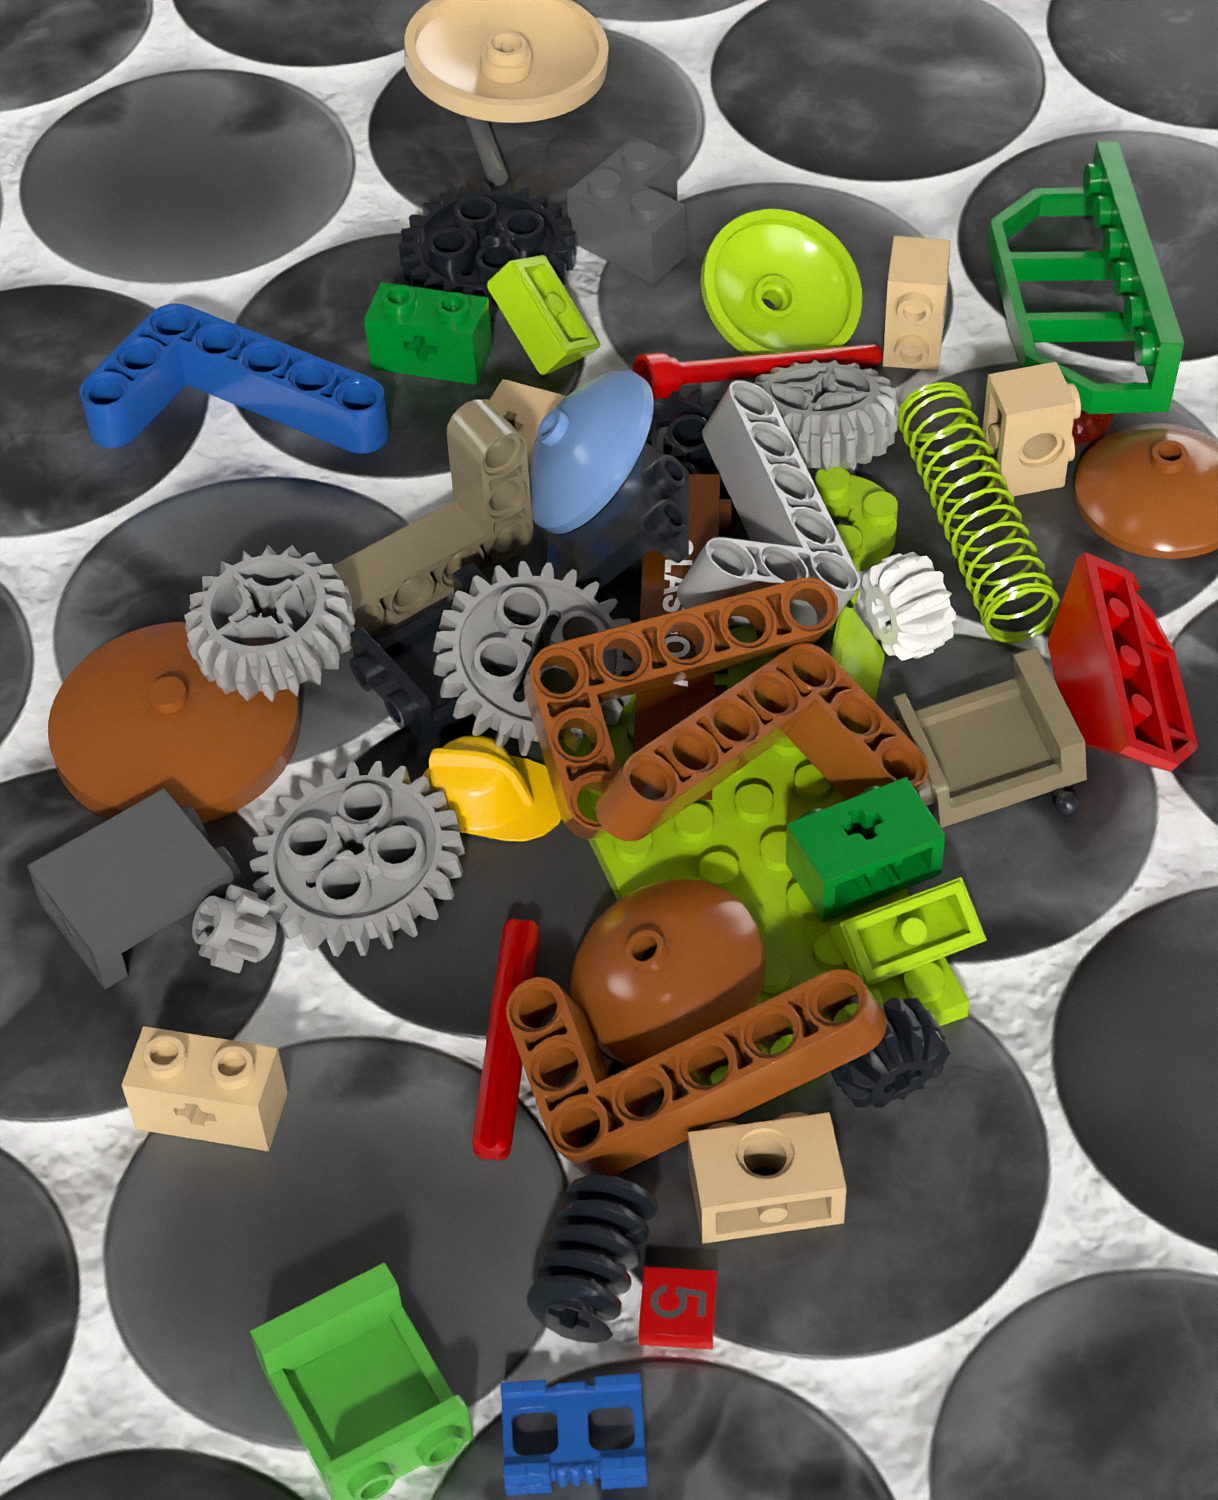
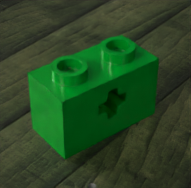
M381 282L364 318L371 369L478 385L493 349L489 301L487 297Z
M905 777L884 786L869 787L856 797L825 809L810 810L801 815L797 820L787 823L786 865L819 918L824 922L941 875L945 833L908 778Z

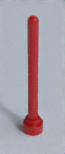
M865 344L678 362L675 357H669L664 352L637 355L632 371L649 383L653 393V400L670 397L672 392H677L680 389L681 385L756 378L762 374H770L771 369L775 367L789 368L793 362L810 364L814 359L819 363H831L836 360L841 365L856 363L860 368L872 367L882 361L883 352L878 345Z

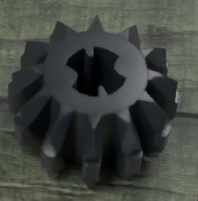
M891 997L884 1004L880 1005L885 1012L887 1026L885 1035L878 1046L868 1053L830 1071L837 1087H841L843 1093L848 1099H851L856 1107H869L873 1105L875 1108H883L892 1100L901 1099L904 1101L909 1093L924 1089L926 1086L925 1082L928 1079L939 1076L944 1069L943 1064L950 1055V1051L944 1041L946 1036L937 1020L934 1019L929 1010H926L918 998L901 1000L899 997Z

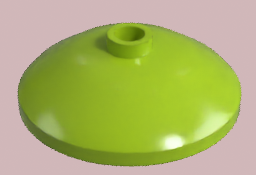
M762 209L735 218L711 242L701 269L703 301L712 322L721 335L734 348L746 356L843 347L852 336L860 319L863 298L862 286L857 268L848 251L824 226L795 212L780 209ZM762 299L770 300L774 304L775 310L768 308Z

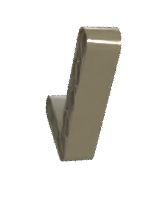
M475 399L465 403L452 415L447 425L446 435L454 501L333 565L334 570L339 573L340 580L343 581L344 586L348 587L352 599L351 606L355 616V630L363 627L373 637L453 593L452 573L473 563L486 575L493 571L496 566H502L515 559L529 545L533 536V517L527 444L525 438L485 400Z

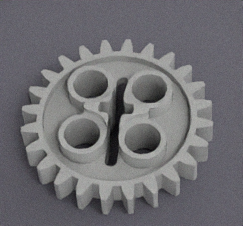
M520 561L517 575L513 578H510L500 565L496 566L491 585L476 575L472 579L469 594L457 590L454 595L452 610H444L439 625V629L442 631L436 633L433 651L440 655L436 656L433 673L434 675L446 677L443 679L440 690L441 698L459 697L453 713L455 719L474 714L476 717L472 731L474 736H478L488 728H492L497 731L495 738L496 747H503L508 739L513 737L518 739L521 755L526 756L532 742H539L526 698L522 702H517L513 699V695L521 683L526 664L533 656L547 618L550 615H556L559 618L548 646L631 624L630 619L612 620L618 604L616 598L598 603L595 597L599 583L595 581L581 590L575 586L577 571L573 569L566 574L562 581L554 579L552 563L548 562L543 567L541 576H532L530 568L525 561ZM507 617H521L528 621L530 625L514 624ZM610 649L603 653V663L606 669L613 675L625 677L634 674V662L625 651ZM547 666L539 671L540 681L547 690L557 691L561 694L572 690V679L563 668ZM484 667H499L508 675L502 677L494 676L486 672ZM633 694L600 703L606 723L614 726L618 723L623 711L622 706L629 705ZM574 727L565 728L559 731L558 740L563 739L566 745L573 752H576L580 748L583 731Z
M381 761L374 763L368 775H360L356 763L349 762L345 778L337 779L329 768L323 769V785L315 788L306 780H301L299 785L303 797L297 801L290 797L281 796L278 800L284 812L283 817L265 815L262 819L269 835L253 839V844L259 857L250 861V867L257 880L253 883L254 889L258 893L260 900L270 903L271 906L267 914L272 915L276 923L280 922L286 938L292 940L301 934L307 949L310 951H314L325 938L333 956L341 954L347 941H354L360 955L365 956L369 949L370 939L377 937L380 938L388 950L392 949L394 946L393 931L401 928L408 935L416 937L418 931L414 919L421 915L428 919L437 920L439 915L433 899L452 900L454 897L449 879L462 877L463 870L458 856L465 854V848L460 835L461 830L455 811L449 809L443 791L432 793L427 777L422 776L411 783L407 768L402 765L390 778L386 777ZM402 859H408L407 861H404L402 863L395 864L396 862ZM353 894L352 896L346 899H340L345 895Z

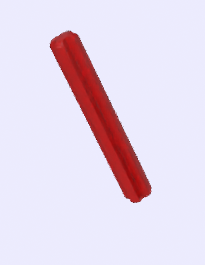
M512 918L503 925L472 1135L473 1153L482 1160L493 1159L502 1161L511 1153L523 1063L507 1021L506 1006L509 996L514 989L525 980L535 977L540 936L538 934V924L531 919L521 921Z

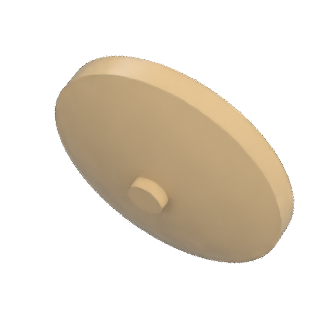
M431 0L414 14L405 32L404 62L407 73L414 85L438 105L475 119L503 123L540 121L566 114L590 100L599 91L607 74L609 47L606 34L599 22L587 10L572 0Z

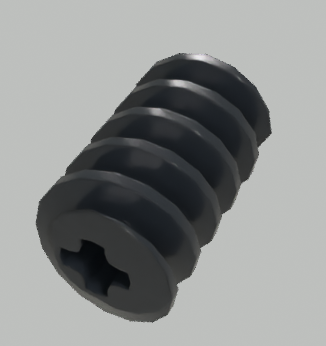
M586 1175L573 1180L565 1193V1205L556 1217V1230L548 1238L546 1255L538 1264L537 1280L527 1293V1306L534 1317L546 1328L561 1337L586 1343L608 1341L613 1336L609 1326L603 1321L615 1320L621 1315L623 1309L622 1302L616 1295L625 1294L631 1287V1276L625 1270L633 1269L639 1264L641 1258L640 1251L635 1245L642 1244L647 1240L649 1226L644 1220L653 1218L658 1210L657 1200L650 1192L630 1181L606 1175Z

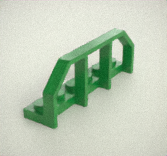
M1097 141L1093 163H1087L1084 167L1083 187L1035 188L990 220L987 244L1019 368L1055 362L1036 352L1034 343L1135 341V362L1137 366H1144L1149 383H1095L1063 365L1057 364L1067 384L1073 383L1076 386L1080 397L1081 410L1088 414L1169 412L1184 340L1119 142ZM1040 216H1093L1095 229H1101L1103 233V251L1010 252L1007 239ZM1113 280L1115 295L1122 296L1124 301L1123 312L1026 313L1018 281Z

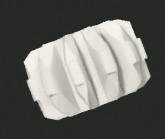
M915 552L904 555L898 553L882 559V563L872 566L870 572L862 576L864 592L860 594V600L866 607L867 612L864 619L870 622L874 638L881 640L883 650L889 656L896 655L902 661L912 657L918 659L933 653L934 649L943 646L945 641L953 638L954 627L952 621L956 619V612L950 604L949 597L952 593L946 590L943 583V573L934 570L933 563L927 555L919 557Z

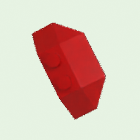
M1084 552L1076 560L1047 642L1056 685L1085 740V747H1090L1119 759L1171 772L1198 749L1175 652L1154 612L1136 593L1141 587L1133 572Z

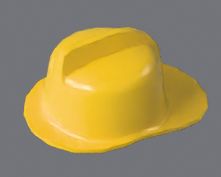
M480 735L462 736L448 742L442 748L432 749L429 757V768L422 776L428 778L432 793L443 791L449 809L455 811L461 830L460 833L502 841L525 842L542 837L559 825L562 818L545 765L529 759L511 756L504 747H496L495 740Z

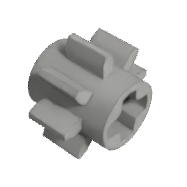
M229 885L225 899L217 896L207 897L198 907L192 925L194 941L202 945L198 952L199 955L211 959V966L237 974L242 969L244 959L254 963L263 960L274 944L277 931L274 917L267 914L271 906L270 903L258 899V893L235 885Z

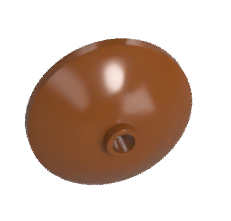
M1166 423L1136 425L1103 437L1087 450L1076 471L1074 497L1081 516L1092 530L1109 543L1142 556L1180 559L1200 556L1218 549V440L1193 428Z
M677 878L657 881L642 886L620 898L592 925L584 937L574 960L570 981V997L587 1016L600 1052L613 1062L630 1068L755 1007L765 979L766 952L764 941L754 918L744 905L725 889L696 879ZM657 948L652 958L642 961L649 951Z

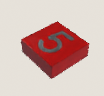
M644 1267L638 1333L639 1345L713 1350L717 1271Z

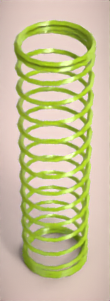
M936 382L922 386L912 392L900 405L898 427L903 433L905 443L910 448L911 458L915 461L918 474L923 479L924 489L930 495L931 505L937 511L938 521L944 527L945 538L951 544L952 554L958 560L959 571L966 578L967 589L973 595L974 606L980 612L985 632L992 639L1003 643H1019L1032 639L1046 631L1055 622L1061 605L1060 598L1052 588V581L1047 575H1044L1045 565L1037 558V547L1029 541V530L1022 524V514L1014 507V497L1007 491V481L1000 475L999 464L992 456L991 447L985 442V433L978 427V417L971 411V402L962 387L950 382ZM935 391H951L949 393H939L925 399L912 410L904 424L906 411L914 401L925 394ZM951 396L962 400V408H949L937 412L923 421L915 432L908 430L911 419L916 412L930 401ZM960 412L959 416L943 429L931 433H920L924 426L936 417L947 413ZM969 417L973 420V425L966 423ZM959 428L972 429L970 435L965 440L950 444L938 452L925 451L932 441L944 438L956 432ZM976 432L980 436V440L972 439ZM916 441L926 442L921 449L915 446ZM966 444L979 445L976 452L971 456L957 460L947 467H932L941 455L952 453ZM983 448L986 450L987 456L979 455ZM923 455L934 456L928 464L922 462ZM972 460L986 461L983 468L978 472L962 477L957 482H940L950 470L958 469ZM990 464L994 467V472H984ZM930 471H942L936 480L929 478ZM979 476L993 477L990 484L984 489L973 492L964 498H947L953 489L967 484ZM997 480L1001 483V489L992 488ZM937 486L949 487L943 496L936 494ZM985 493H1000L998 499L990 506L967 515L954 514L967 501H971ZM1004 496L1009 500V505H998ZM945 502L957 503L950 512L943 510ZM994 509L1007 510L1006 514L992 525L975 531H961L975 517H979ZM1011 512L1016 516V522L1005 520L1008 519ZM952 519H965L957 529L950 526ZM1000 526H1014L1013 531L1008 536L994 544L979 548L969 547L976 538ZM1019 529L1024 533V539L1012 538ZM959 535L972 536L964 546L957 543ZM1007 543H1022L1016 552L999 562L977 564L982 556L994 548ZM1026 545L1031 549V556H1018L1025 549ZM966 551L980 552L972 563L964 559ZM1016 560H1029L1022 570L1010 577L995 581H984L990 573L1002 565ZM1034 562L1039 567V573H1025L1032 567ZM974 568H989L980 579L971 576ZM1021 578H1037L1034 583H1024L1011 587L997 595L996 598H992L998 590L1008 583ZM1041 579H1042L1047 585H1044V584L1040 583ZM981 585H997L987 597L979 593ZM1029 592L1045 594L1043 599L1036 605L1020 613L1010 615L994 614V611L1006 601L1015 600ZM1049 596L1053 599V607L1049 615L1041 623L1029 630L1002 632L993 628L990 623L991 618L1009 620L1023 617L1036 611L1047 601ZM979 599L984 601L983 605L980 604Z

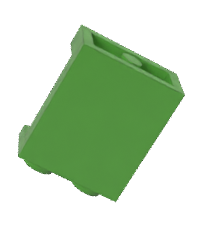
M385 1262L250 1331L260 1367L331 1500H376L392 1488L396 1479L422 1465L434 1467L445 1463L461 1450L465 1442L473 1439L468 1407L461 1395H453L402 1307L398 1285Z

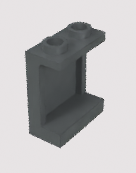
M165 789L156 792L27 865L40 905L105 990L128 977L121 953L195 911L207 897L217 896L225 899L229 885H235L236 882L241 880L240 870L228 850L223 846L214 849L206 840V829L194 809L189 805L180 808Z

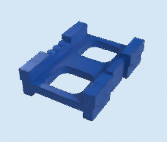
M640 1373L618 1376H595V1385H586V1381L555 1383L556 1387L547 1388L546 1380L500 1383L503 1477L506 1496L552 1493L551 1482L554 1481L557 1482L559 1487H565L569 1480L573 1486H579L582 1480L587 1485H593L595 1480L601 1478L602 1490L624 1487H647ZM628 1408L632 1412L634 1419L635 1440L633 1445L627 1449L602 1451L593 1449L589 1444V1414L595 1409ZM549 1412L554 1414L558 1424L557 1449L550 1454L518 1455L513 1450L512 1423L514 1418L526 1413Z

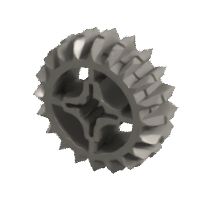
M814 359L810 364L793 362L789 368L775 367L771 369L770 374L757 376L755 383H753L766 391L774 400L807 469L822 468L827 472L832 467L850 469L852 463L855 462L867 464L871 462L872 456L886 454L887 446L895 442V432L898 430L899 402L896 400V390L891 388L889 379L878 376L877 371L873 369L860 370L859 365L856 363L841 365L836 360L831 363H819Z
M267 545L261 556L251 557L243 550L241 562L230 565L221 561L220 575L218 577L202 576L201 589L203 592L190 595L191 611L184 615L186 620L185 629L189 639L187 642L192 658L197 661L201 673L206 676L208 682L216 681L217 686L223 690L225 695L238 689L239 694L248 702L259 691H263L264 696L273 702L278 691L288 689L298 697L301 683L308 680L320 685L321 670H338L339 653L351 650L350 633L355 631V616L351 606L352 599L348 587L344 586L343 581L340 580L339 573L334 570L332 564H323L315 552L301 557V554L291 545L281 555H277Z

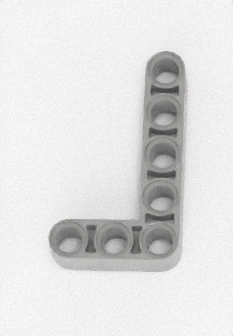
M735 381L730 384L704 425L702 435L750 541L724 537L709 540L677 589L678 600L683 608L687 609L799 578L813 577L824 581L833 589L838 598V617L859 588V574L774 400L766 391L753 383ZM802 600L790 601V613L794 620L804 626L816 625L817 614L808 602ZM741 616L728 618V625L755 628L753 623L747 618Z

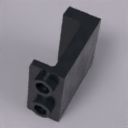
M647 443L644 444L634 467L622 486L593 518L570 532L562 534L549 532L547 562L552 563L554 579L562 581L572 569L576 570L577 580L575 586L581 590L595 581L599 583L595 597L598 603L608 600L609 582L648 551L655 550L676 563L682 562L689 556V472L677 459L661 453Z
M473 563L452 573L454 595L457 590L469 594L472 579L476 575L483 578L490 585L491 581ZM453 599L378 642L363 627L350 633L354 657L349 660V664L355 679L364 690L370 691L373 689L384 700L386 710L393 722L401 729L408 727L424 745L475 717L474 714H470L466 717L455 719L453 713L459 697L441 698L440 690L443 679L446 677L434 675L433 673L436 656L440 655L433 651L436 633L442 631L439 629L442 613L444 610H452ZM507 617L514 624L530 625L528 621L521 617ZM542 632L533 656L526 664L521 683L516 692L524 688V679L533 659L544 649ZM484 667V670L491 675L498 677L508 675L499 667Z

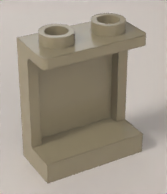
M1037 647L1013 655L1014 679L917 711L913 710L906 693L893 697L896 721L893 722L920 749L929 767L928 777L916 792L926 806H931L941 828L1087 780L1085 740Z

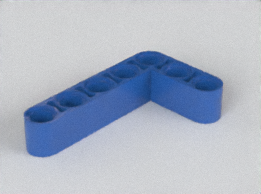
M179 303L167 304L154 310L83 381L79 389L89 435L94 443L106 448L121 447L134 440L186 385L350 452L359 454L371 453L382 448L389 439L384 389L375 379Z

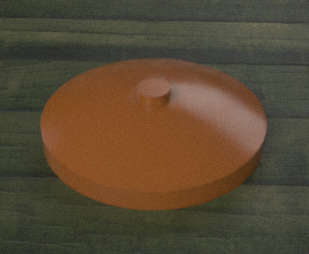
M185 622L162 623L144 627L115 638L92 652L75 667L63 682L54 698L48 721L49 745L58 774L65 787L81 804L94 813L109 820L156 792L165 789L180 808L187 805L191 806L204 824L229 815L251 803L263 794L283 773L293 756L300 735L301 718L298 697L288 689L278 691L273 702L264 696L263 691H259L248 702L239 694L238 689L225 695L223 690L217 686L216 681L208 682L206 676L201 673L197 661L192 658L187 645L189 639L185 629Z

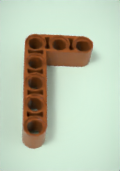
M813 577L799 578L556 643L542 649L535 656L526 673L524 692L559 812L566 828L574 835L585 839L599 838L608 833L599 821H593L583 816L577 806V797L580 792L595 790L602 794L619 771L600 703L778 655L799 643L813 644L836 620L839 607L838 598L833 589L824 581ZM802 600L808 602L817 614L816 625L804 626L794 620L790 613V601ZM741 616L752 622L756 629V641L744 643L735 639L728 629V618ZM677 632L687 635L695 645V657L688 660L674 657L666 646V635ZM610 649L625 651L634 662V674L625 677L613 675L606 669L603 663V653ZM547 666L563 668L572 679V690L564 694L549 692L540 681L539 671ZM573 727L582 730L590 740V754L584 757H573L565 753L558 741L559 731Z
M799 643L793 645L632 754L597 799L595 810L598 821L613 837L623 841L640 840L786 736L846 800L856 797L869 787L884 786L905 777L908 778L914 789L917 790L928 777L929 767L920 749L831 655L811 643Z
M835 969L824 972L609 1077L587 1016L557 983L543 977L525 980L514 989L509 996L506 1006L507 1021L549 1140L560 1154L585 1175L614 1176L688 1140V1132L705 1130L713 1124L726 1122L846 1064L878 1046L885 1035L887 1026L884 1010L861 978L849 970ZM850 1004H858L857 1010L850 1018L845 1021L834 1022L839 1010ZM556 1011L552 1020L545 1026L540 1027L545 1016ZM786 1035H793L792 1041L787 1048L779 1053L770 1054L772 1046L778 1039ZM728 1065V1070L720 1081L706 1086L712 1072L719 1067ZM578 1068L574 1078L566 1085L560 1086L564 1076L572 1069ZM664 1096L663 1103L659 1109L653 1114L643 1117L649 1103L658 1097ZM600 1127L599 1134L595 1140L588 1146L581 1147L582 1140L586 1134L592 1129Z

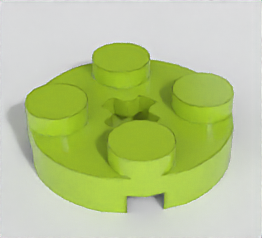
M832 467L827 472L821 468L812 480L831 519L844 520L850 524V526L838 524L835 527L854 566L856 565L857 572L870 570L872 566L882 563V559L887 558L895 546L898 501L879 485L865 478L850 475L842 467Z

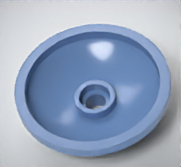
M617 370L602 374L573 391L544 417L539 425L529 460L532 517L538 526L553 534L570 532L593 518L622 486L643 449L652 421L653 393L649 383L644 378L631 370Z

